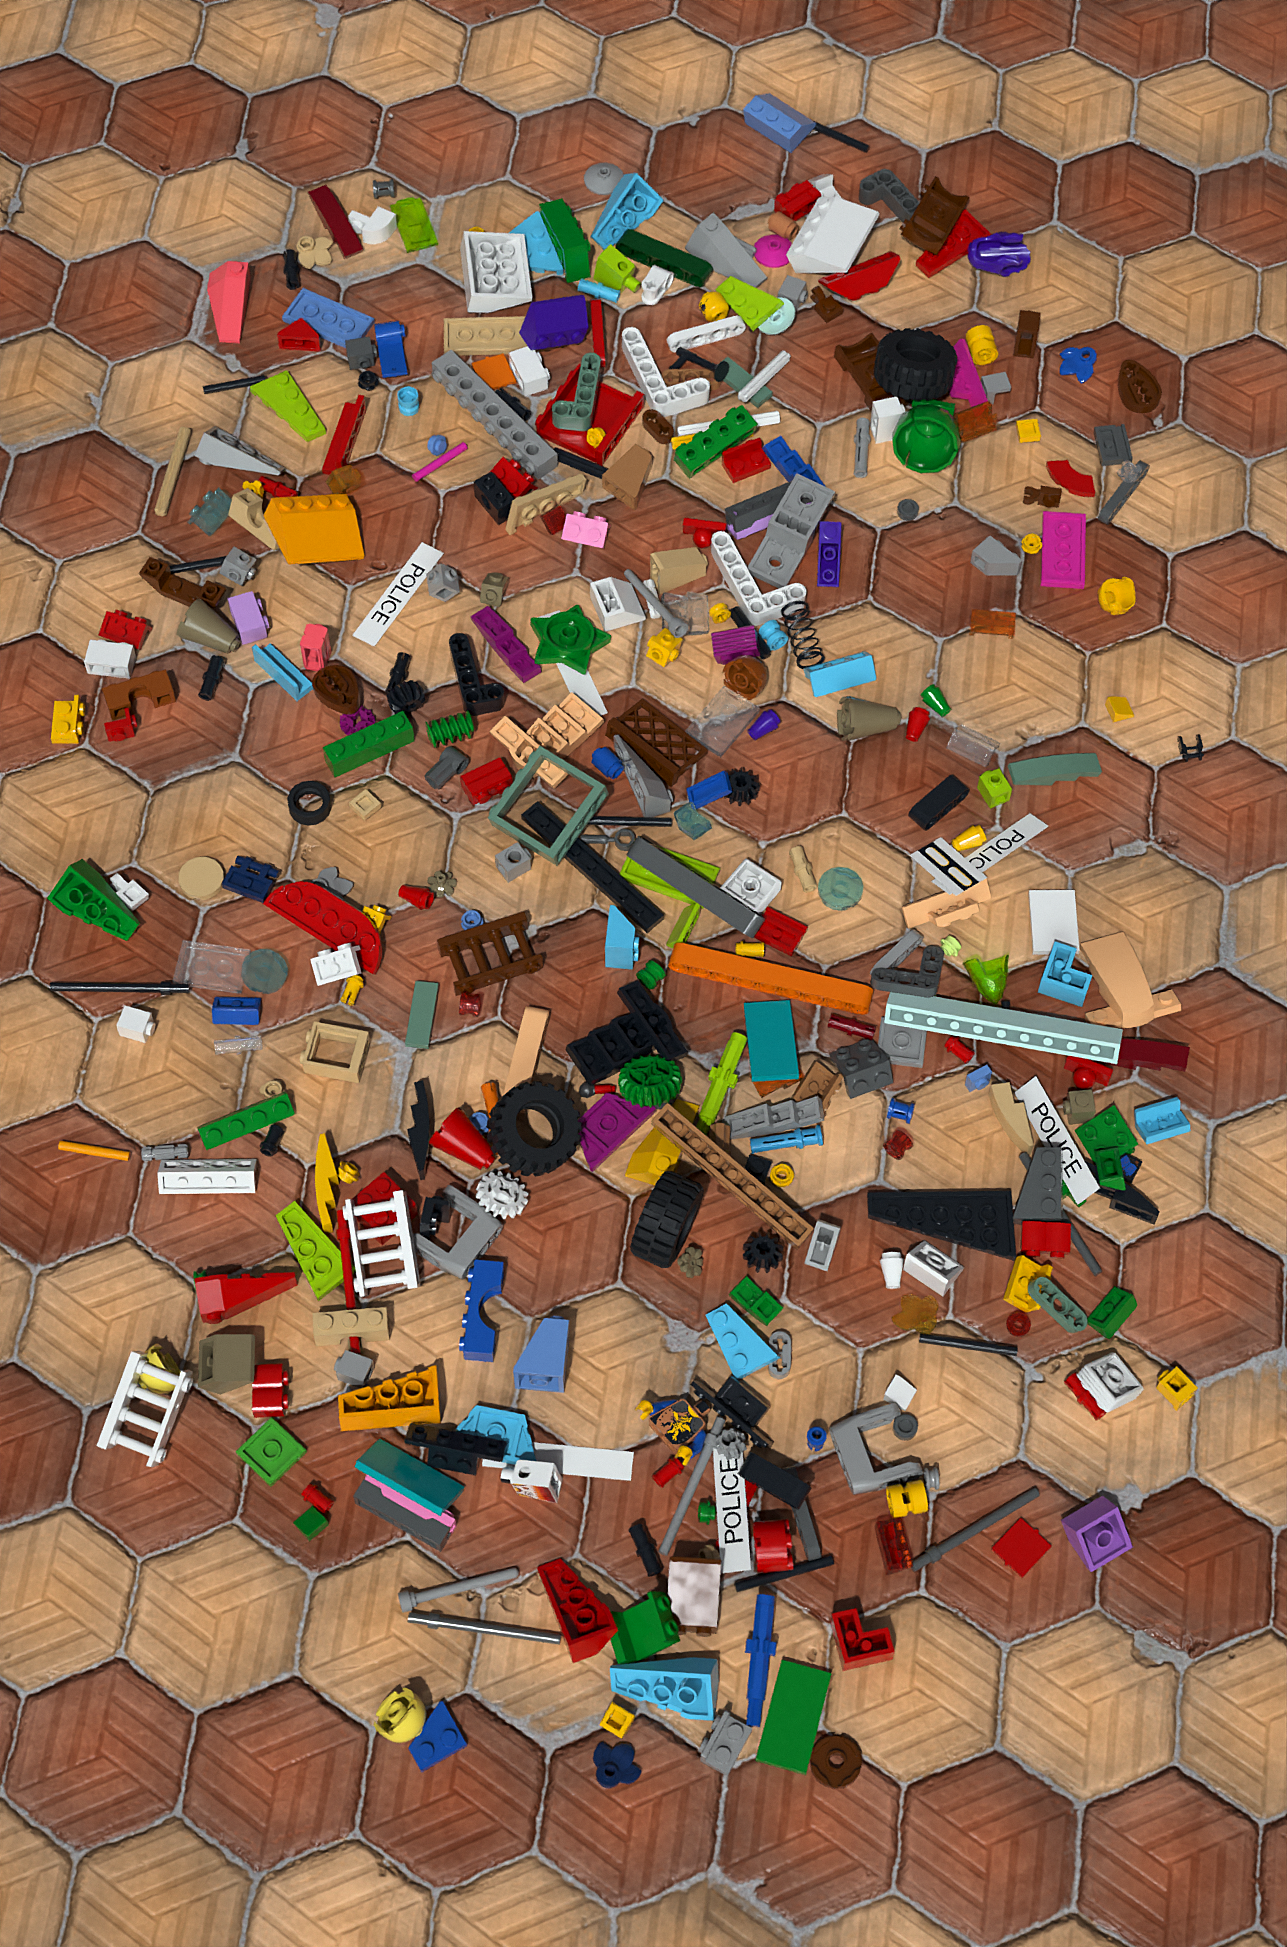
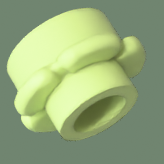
M952 936L941 939L942 946L940 948L943 949L944 954L949 957L951 955L957 956L958 951L961 949L959 942Z

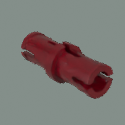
M831 1013L827 1028L846 1032L848 1036L853 1034L873 1040L876 1026L858 1022L853 1017L848 1019Z

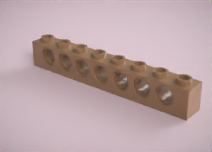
M666 1103L651 1120V1125L796 1250L811 1235L814 1228L670 1104Z

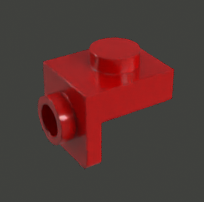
M129 707L124 708L126 719L104 723L109 742L135 737L133 728H137L135 714L130 715Z

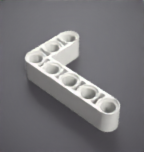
M628 327L623 330L622 350L650 409L657 410L663 417L703 406L709 402L710 384L708 380L696 378L666 387L640 331L634 327Z
M723 531L713 534L711 538V554L740 609L752 625L759 626L770 620L779 619L782 617L781 610L786 604L793 601L806 600V588L800 583H793L762 595L729 534ZM792 605L783 614L788 615L792 611L804 608L805 605Z

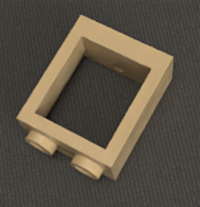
M314 1021L312 1030L308 1029L306 1034L307 1048L302 1050L300 1056V1064H303L304 1073L359 1083L370 1045L369 1032ZM320 1038L356 1044L349 1068L314 1062Z

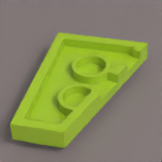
M732 276L715 289L716 292L723 295L732 310L742 317L745 324L752 331L784 305L781 299Z

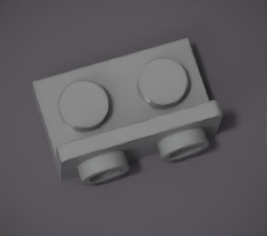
M725 1710L722 1716H716L711 1726L714 1732L710 1739L705 1737L698 1752L702 1753L700 1762L728 1776L753 1728L731 1717L730 1712Z

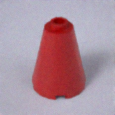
M460 1107L454 1109L429 1141L432 1147L479 1170H482L484 1167L488 1169L496 1160L493 1156L491 1145Z

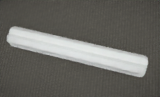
M781 351L738 392V399L742 400V402H747L789 362L790 354L786 351Z

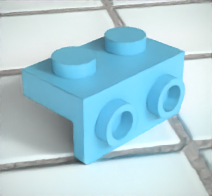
M1178 1097L1138 1108L1134 1111L1135 1128L1146 1145L1190 1132V1123L1180 1110V1100Z

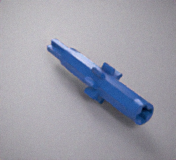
M758 1594L756 1597L752 1639H746L745 1653L751 1654L746 1697L749 1700L746 1725L749 1727H760L762 1702L765 1701L769 1656H775L777 1642H771L775 1597L765 1594Z

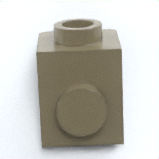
M497 572L488 573L482 582L480 602L500 607L503 593L509 583V577Z

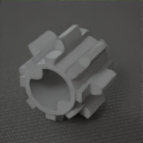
M734 1427L727 1431L723 1429L721 1436L719 1435L715 1438L717 1445H719L716 1448L718 1454H723L728 1461L735 1457L739 1459L741 1452L743 1453L747 1450L745 1443H743L746 1440L744 1434H739Z

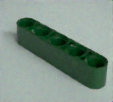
M632 229L625 230L615 245V248L625 257L650 268L656 265L673 272L674 278L695 287H702L713 272L712 265L706 260Z

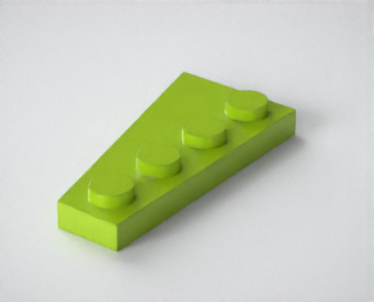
M287 370L250 386V392L254 396L257 395L267 407L272 408L280 419H284L289 423V427L306 442L326 434L325 427Z
M293 1201L276 1215V1219L319 1302L344 1282L341 1252L303 1209ZM352 1265V1272L354 1274L356 1272V1269Z

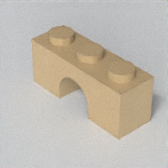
M248 488L234 494L228 515L272 550L279 549L280 547L263 516V499Z
M379 1307L313 1313V1335L316 1346L341 1344V1339L352 1336L362 1337L365 1342L390 1340L387 1308Z

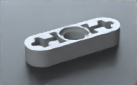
M915 929L911 930L873 966L870 975L877 968L894 970L921 944L923 936Z

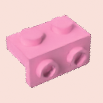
M573 511V515H566L562 540L604 549L608 529L611 527V524L606 522V518L594 516V519L585 518L586 514Z

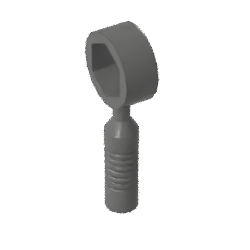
M621 829L615 834V838L606 835H581V841L585 844L615 842V846L619 850L628 851L635 841V836L632 831ZM621 836H629L631 841L629 844H621L619 838Z

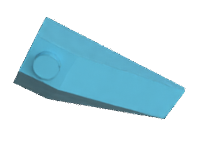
M637 173L624 174L614 188L590 237L605 250L610 244L614 245L618 242L625 230H634L643 221L652 217L663 202V199Z
M690 1657L610 1666L611 1691L640 1702L643 1700L657 1704V1708L666 1710V1708L681 1713L680 1716L687 1719L714 1721L719 1685L717 1659Z

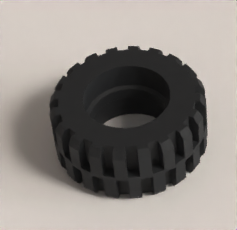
M910 328L898 329L885 335L880 340L877 348L873 372L879 386H882L883 390L887 393L891 392L893 396L903 397L904 400L931 401L933 398H940L947 393L953 383L957 355L948 340H944L942 336L935 335L928 330L927 332L921 331L922 329L917 328L915 330Z
M533 1081L531 1084L524 1082L510 1089L496 1102V1105L489 1114L491 1118L487 1120V1128L490 1129L487 1139L488 1142H493L491 1150L493 1154H499L501 1158L498 1161L502 1165L507 1163L510 1165L509 1170L514 1173L521 1170V1175L529 1176L533 1173L536 1177L553 1172L574 1155L577 1150L576 1146L580 1144L582 1138L581 1135H578L582 1131V1123L577 1120L581 1115L578 1109L574 1110L572 1105L575 1102L572 1098L568 1100L564 1096L565 1091L561 1088L556 1091L554 1085L548 1082L544 1086H542L541 1081ZM521 1110H535L547 1118L553 1132L552 1143L549 1147L544 1149L534 1148L522 1140L516 1128V1117Z
M665 1171L660 1176L645 1203L631 1240L630 1250L634 1256L661 1268L672 1266L687 1239L700 1208L704 1188L700 1183L673 1171Z

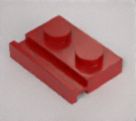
M767 907L765 913L762 914L765 921L754 938L792 957L804 934H806L808 927Z

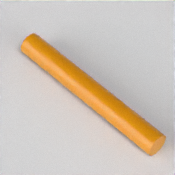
M61 1140L58 1149L63 1151L129 1161L131 1152Z

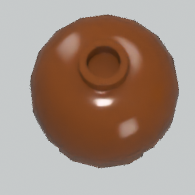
M740 655L730 660L723 668V673L725 672V679L723 680L725 686L730 693L739 699L741 696L748 698L746 700L755 698L761 693L767 683L765 666L758 658L752 655Z

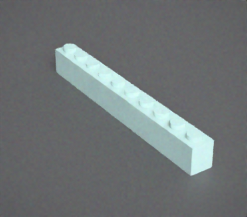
M890 992L887 1000L884 1023L1114 1064H1117L1123 1033V1029L935 996L928 998Z

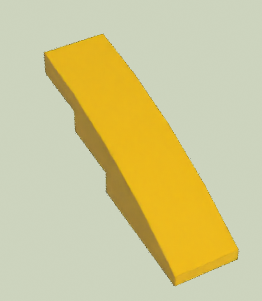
M323 1133L319 1136L316 1153L315 1188L324 1234H329L333 1232L328 1210L336 1208L331 1187L339 1185L326 1136Z

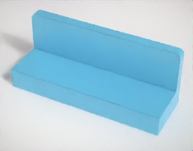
M272 644L267 645L262 650L257 645L252 647L254 661L296 701L313 690L312 683Z
M866 651L803 668L805 677L811 682L812 692L815 697L876 680L872 655Z

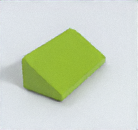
M694 903L683 909L666 943L668 947L673 948L674 944L678 942H687L700 916V904Z

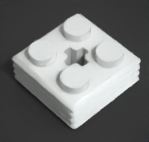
M744 859L720 888L761 914L781 890L782 882L755 863Z
M1111 1352L1084 1365L1082 1370L1077 1373L1082 1386L1096 1399L1097 1405L1107 1413L1135 1400L1141 1391L1144 1390L1115 1352Z

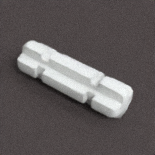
M652 579L644 580L643 584L659 600L654 581ZM647 601L651 618H661L662 616Z

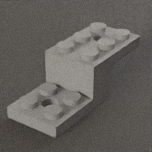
M796 473L768 523L766 536L747 567L750 574L777 588L787 586L809 549L816 527L832 501L835 491ZM804 497L809 498L812 503L804 504L801 499ZM777 560L781 565L774 567L769 562Z

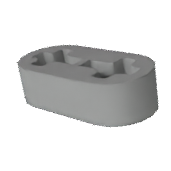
M778 1331L770 1336L769 1347L780 1357L779 1359H782V1366L784 1368L782 1372H778L777 1368L773 1367L777 1365L776 1360L768 1364V1371L773 1378L784 1379L788 1376L791 1367V1339L787 1333ZM777 1339H782V1343H784L782 1352H777L778 1346L773 1344L777 1343Z

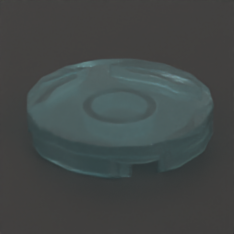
M837 867L829 869L819 879L818 895L824 905L833 910H847V908L856 906L862 898V880L856 872L849 868Z
M270 949L252 951L245 957L242 964L241 977L243 982L254 992L258 991L262 992V994L276 992L284 985L288 976V967L285 960L278 953Z

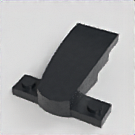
M639 981L620 987L617 992L631 1014L612 1019L609 1025L590 1031L586 1038L568 1044L565 1049L590 1086L619 1073L620 1069L624 1068L625 1063H631V1059H639L640 1055L646 1057L657 1050L659 1055L665 1058L666 1061H677L686 1057L688 1053L672 1030V1023L667 1013L651 1000Z

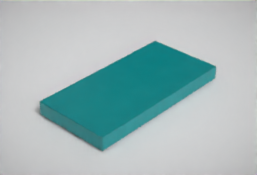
M790 1000L744 1003L751 1081L799 1079Z
M382 1439L375 1442L355 1464L356 1469L439 1516L463 1493L465 1487Z

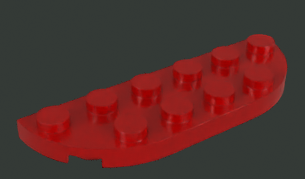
M303 881L290 883L285 886L282 885L266 898L263 903L265 906L332 949L338 951L337 946L351 943L352 947L360 945L361 950L355 951L359 966L376 975L382 959L381 937L373 921L362 911L324 887Z

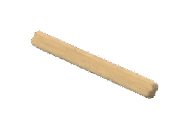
M181 427L179 429L154 509L157 516L164 517L167 514L191 436L190 428Z

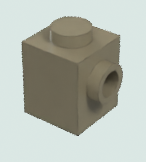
M1092 1090L1068 1092L1067 1099L1063 1101V1111L1067 1115L1069 1125L1084 1124L1094 1118L1096 1109Z

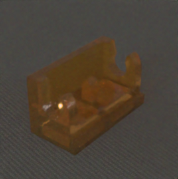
M990 401L954 413L953 417L959 425L961 443L997 430V414L991 413L992 404Z
M972 609L969 635L974 636V633L1008 636V639H1013L1016 613Z

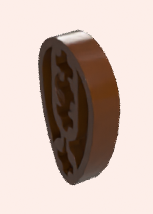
M1130 359L1122 362L1118 376V391L1123 405L1135 413H1148L1155 410L1160 403L1162 395L1161 386L1156 378L1143 365ZM1141 394H1145V396H1144L1145 402H1142V395H1141Z
M330 665L320 669L314 675L312 686L315 696L325 706L346 715L354 714L359 710L360 692L357 681L350 669L342 665ZM327 677L333 679L334 684L338 685L340 691L335 690L334 685L330 684Z

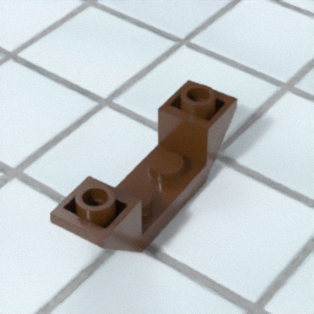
M152 557L148 558L139 572V575L159 594L188 607L196 599L205 601L211 608L216 607L226 592L225 587L208 580L201 587L174 576L170 572L169 564Z

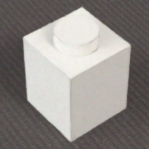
M124 1006L116 1025L120 1036L146 1043L148 1037L152 1036L155 1030V1023L150 1012L129 1006Z

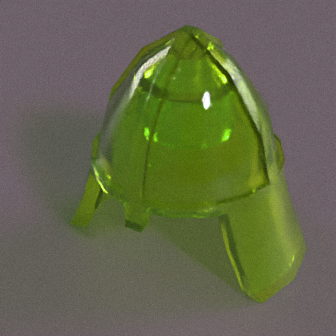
M1009 955L981 963L977 958L963 962L962 965L968 972L977 991L988 1001L997 1004L1003 997L1007 986Z

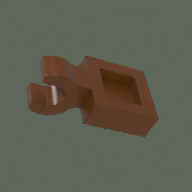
M819 286L811 289L814 294L810 298L816 303L814 310L826 323L843 314L844 309L831 295L826 298Z
M1026 486L1024 494L1031 496H1024L1023 503L1030 505L1038 501L1037 505L1059 508L1062 488L1041 486L1040 489Z

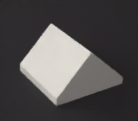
M925 1240L907 1254L903 1267L904 1271L941 1296L945 1295L964 1269L962 1265Z

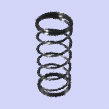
M798 600L786 604L782 608L781 614L785 618L784 624L788 628L787 634L791 638V646L794 647L793 653L797 657V666L803 669L821 664L824 661V655L821 653V648L814 647L819 642L818 638L812 637L816 630L808 628L813 623L812 619L805 618L810 613L808 604L805 601ZM803 604L806 606V608L792 611L788 616L783 614L792 605ZM804 610L803 612H801V613H799V614L790 616L791 614H793V613H795V612H797V611ZM787 620L795 621L790 627L786 623ZM799 621H811V623L806 627L798 629L791 628L795 623ZM790 629L799 630L793 636L789 633ZM808 629L814 630V633L808 637L794 638L799 632ZM793 639L802 640L796 646L792 643ZM806 640H817V642L810 647H797L799 644ZM796 649L804 650L799 656L795 652ZM819 649L820 651H809V650ZM818 655L822 656L815 664L809 666L799 664L802 659H812Z

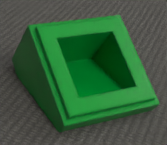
M313 1506L293 1522L309 1542L329 1525L327 1519Z

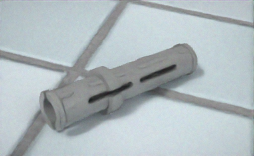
M859 418L856 421L857 427L856 434L854 435V443L856 444L854 475L857 478H864L867 476L868 444L871 441L869 435L870 421L867 418Z

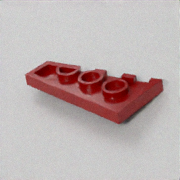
M964 209L938 253L935 255L925 251L916 260V267L930 278L967 255L968 246L973 240L990 236L991 233Z

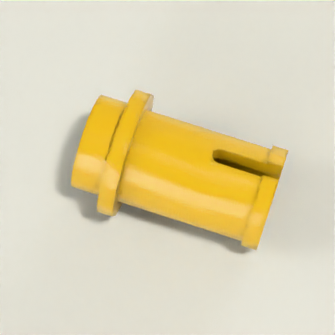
M740 941V943L735 944V955L742 957H764V942L743 943V941Z
M358 975L346 979L347 985L340 998V1001L346 1004L348 996H350L348 1005L353 1006L360 988L364 987L363 978Z

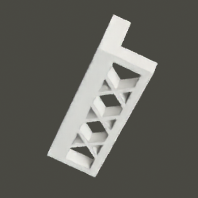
M257 1159L161 1160L157 1172L159 1194L255 1193Z

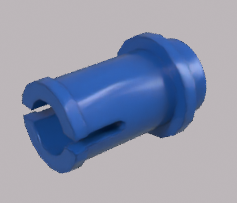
M815 1426L808 1430L807 1445L810 1450L815 1447L814 1451L822 1449L827 1437L826 1431L823 1428Z

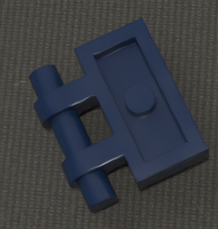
M238 855L235 864L241 867L237 868L231 865L222 882V888L264 903L274 885L273 880L267 878L273 877L277 879L280 875V870L273 868V865L268 863H258L249 856L245 858ZM250 870L257 871V872H259V875L253 874V873H251V872H249V871H250Z

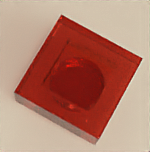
M560 505L553 507L540 516L549 535H554L564 528L566 515Z

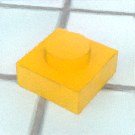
M1037 419L1016 421L1019 443L1040 441L1041 434Z

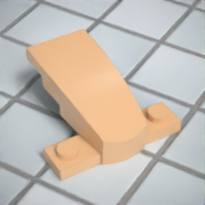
M571 692L558 707L554 705L542 720L538 718L526 733L506 716L493 727L490 733L509 750L515 767L520 770L528 763L530 754L536 751L539 746L564 759L604 723V720ZM544 760L533 775V778L539 776L555 789L568 773Z
M1124 932L1080 943V951L1089 963V971L1099 985V993L1110 1006L1085 1013L1086 1023L1112 1028H1133L1147 1024L1154 1018L1181 1011V1003L1172 989L1151 994L1142 966Z

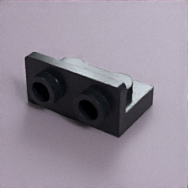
M440 1196L425 1198L420 1220V1235L429 1241L431 1235H436L438 1222L449 1223V1201Z

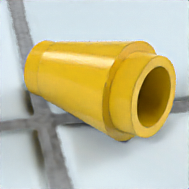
M972 825L955 837V839L951 840L954 849L959 852L982 846V843L987 841L980 825L975 827Z

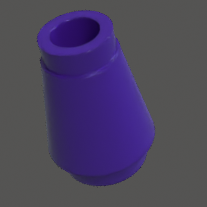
M769 709L761 713L747 732L756 741L758 738L777 729L781 721L775 712Z

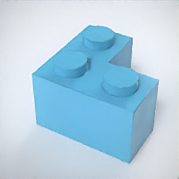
M1054 942L1038 993L1080 1007L1083 1006L1093 975L1071 968L1077 948Z

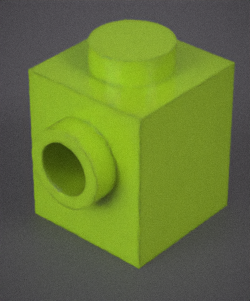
M999 768L993 771L988 770L979 776L977 788L990 809L1010 800L1012 788Z

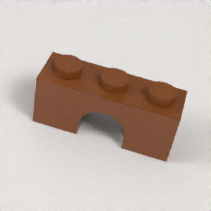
M166 669L153 671L148 675L133 677L127 681L113 683L102 688L112 721L126 717L124 708L129 707L130 715H133L131 705L139 697L149 698L155 708L176 702Z

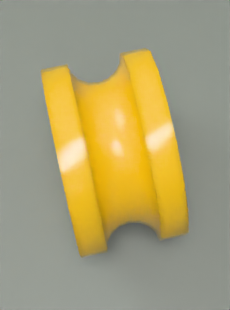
M718 603L709 610V615L713 617L712 620L715 624L725 622L731 616V612L727 609L725 603Z

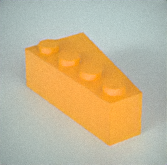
M437 1366L428 1367V1370L416 1373L415 1371L406 1374L407 1377L394 1381L392 1379L383 1381V1384L375 1387L367 1386L338 1395L341 1431L409 1426L411 1423L419 1425L441 1423Z

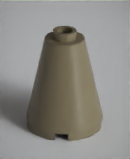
M196 599L185 613L187 616L185 621L180 622L177 636L227 654L231 651L235 652L241 642L238 640L239 634L205 601Z
M849 696L842 697L839 701V704L843 705L842 710H837V728L839 735L843 734L844 736L841 738L842 741H850L894 730L901 722L900 712H897L895 707Z

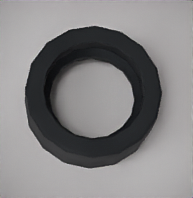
M303 781L295 785L289 792L287 798L289 813L299 824L307 826L317 825L329 816L331 811L330 795L326 787L319 782ZM314 794L322 798V806L313 812H303L296 807V802L304 795Z

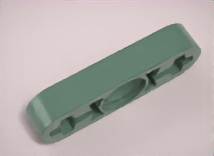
M1039 1277L1030 1281L1028 1284L1030 1297L1066 1331L1076 1333L1086 1328L1087 1317L1085 1313L1049 1279ZM1038 1285H1041V1286H1042L1041 1291H1042L1043 1293H1040V1292H1039L1040 1287H1039ZM1054 1299H1058L1062 1304L1060 1312L1054 1308Z

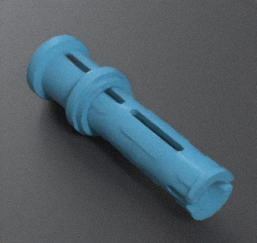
M820 1125L804 1130L796 1128L793 1133L750 1139L752 1154L794 1146L799 1149L814 1144L823 1146Z

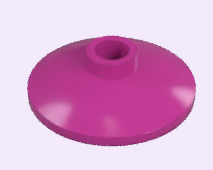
M776 234L763 236L754 245L757 249L754 257L761 265L766 267L779 268L789 263L786 254L792 243L787 238L784 239Z

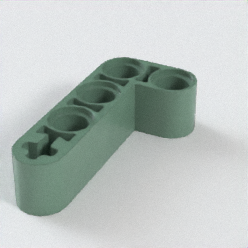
M587 353L582 357L575 401H557L553 404L552 423L556 428L586 431L591 428L601 374V360L596 353Z

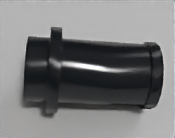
M270 1125L264 1142L260 1143V1152L262 1154L272 1157L278 1152L277 1146L284 1134L283 1128L277 1125Z

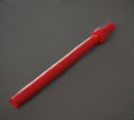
M343 1210L336 1211L338 1222L336 1236L337 1241H340L346 1310H355L356 1302L349 1243L351 1239L350 1228H348L347 1220L344 1219ZM349 1337L351 1352L358 1355L361 1354L359 1337Z

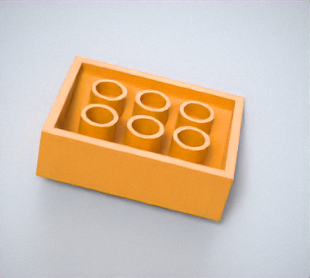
M347 494L271 498L263 516L288 565L359 560L364 558L356 512Z

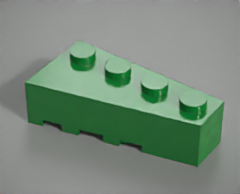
M562 198L539 204L541 218L563 270H565L566 282L571 283L581 280V278H590L588 252L591 251L588 239H584L582 228H578L576 217H572L570 206H566Z

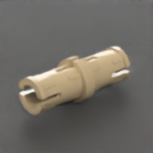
M796 846L789 851L794 863L795 875L799 877L803 891L805 893L812 892L817 888L811 872L812 866L805 857L803 847Z

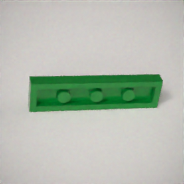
M285 1091L198 1126L197 1129L207 1151L293 1116L295 1113Z

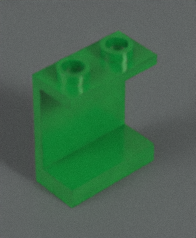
M650 1591L647 1593L648 1600L624 1612L610 1611L618 1629L610 1639L618 1664L637 1663L680 1642L678 1625L673 1619L670 1609L671 1603L665 1592Z

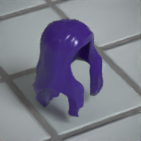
M998 232L973 240L968 246V260L976 269L1008 277L1014 272L1019 273L1027 268L1031 261L1029 255L1031 252L1021 242L1024 237L1022 233Z

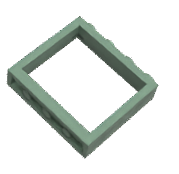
M539 746L536 751L530 754L525 767L517 772L512 785L503 791L499 803L491 808L488 819L492 826L558 866L609 793L605 785ZM544 760L592 788L550 848L502 819Z

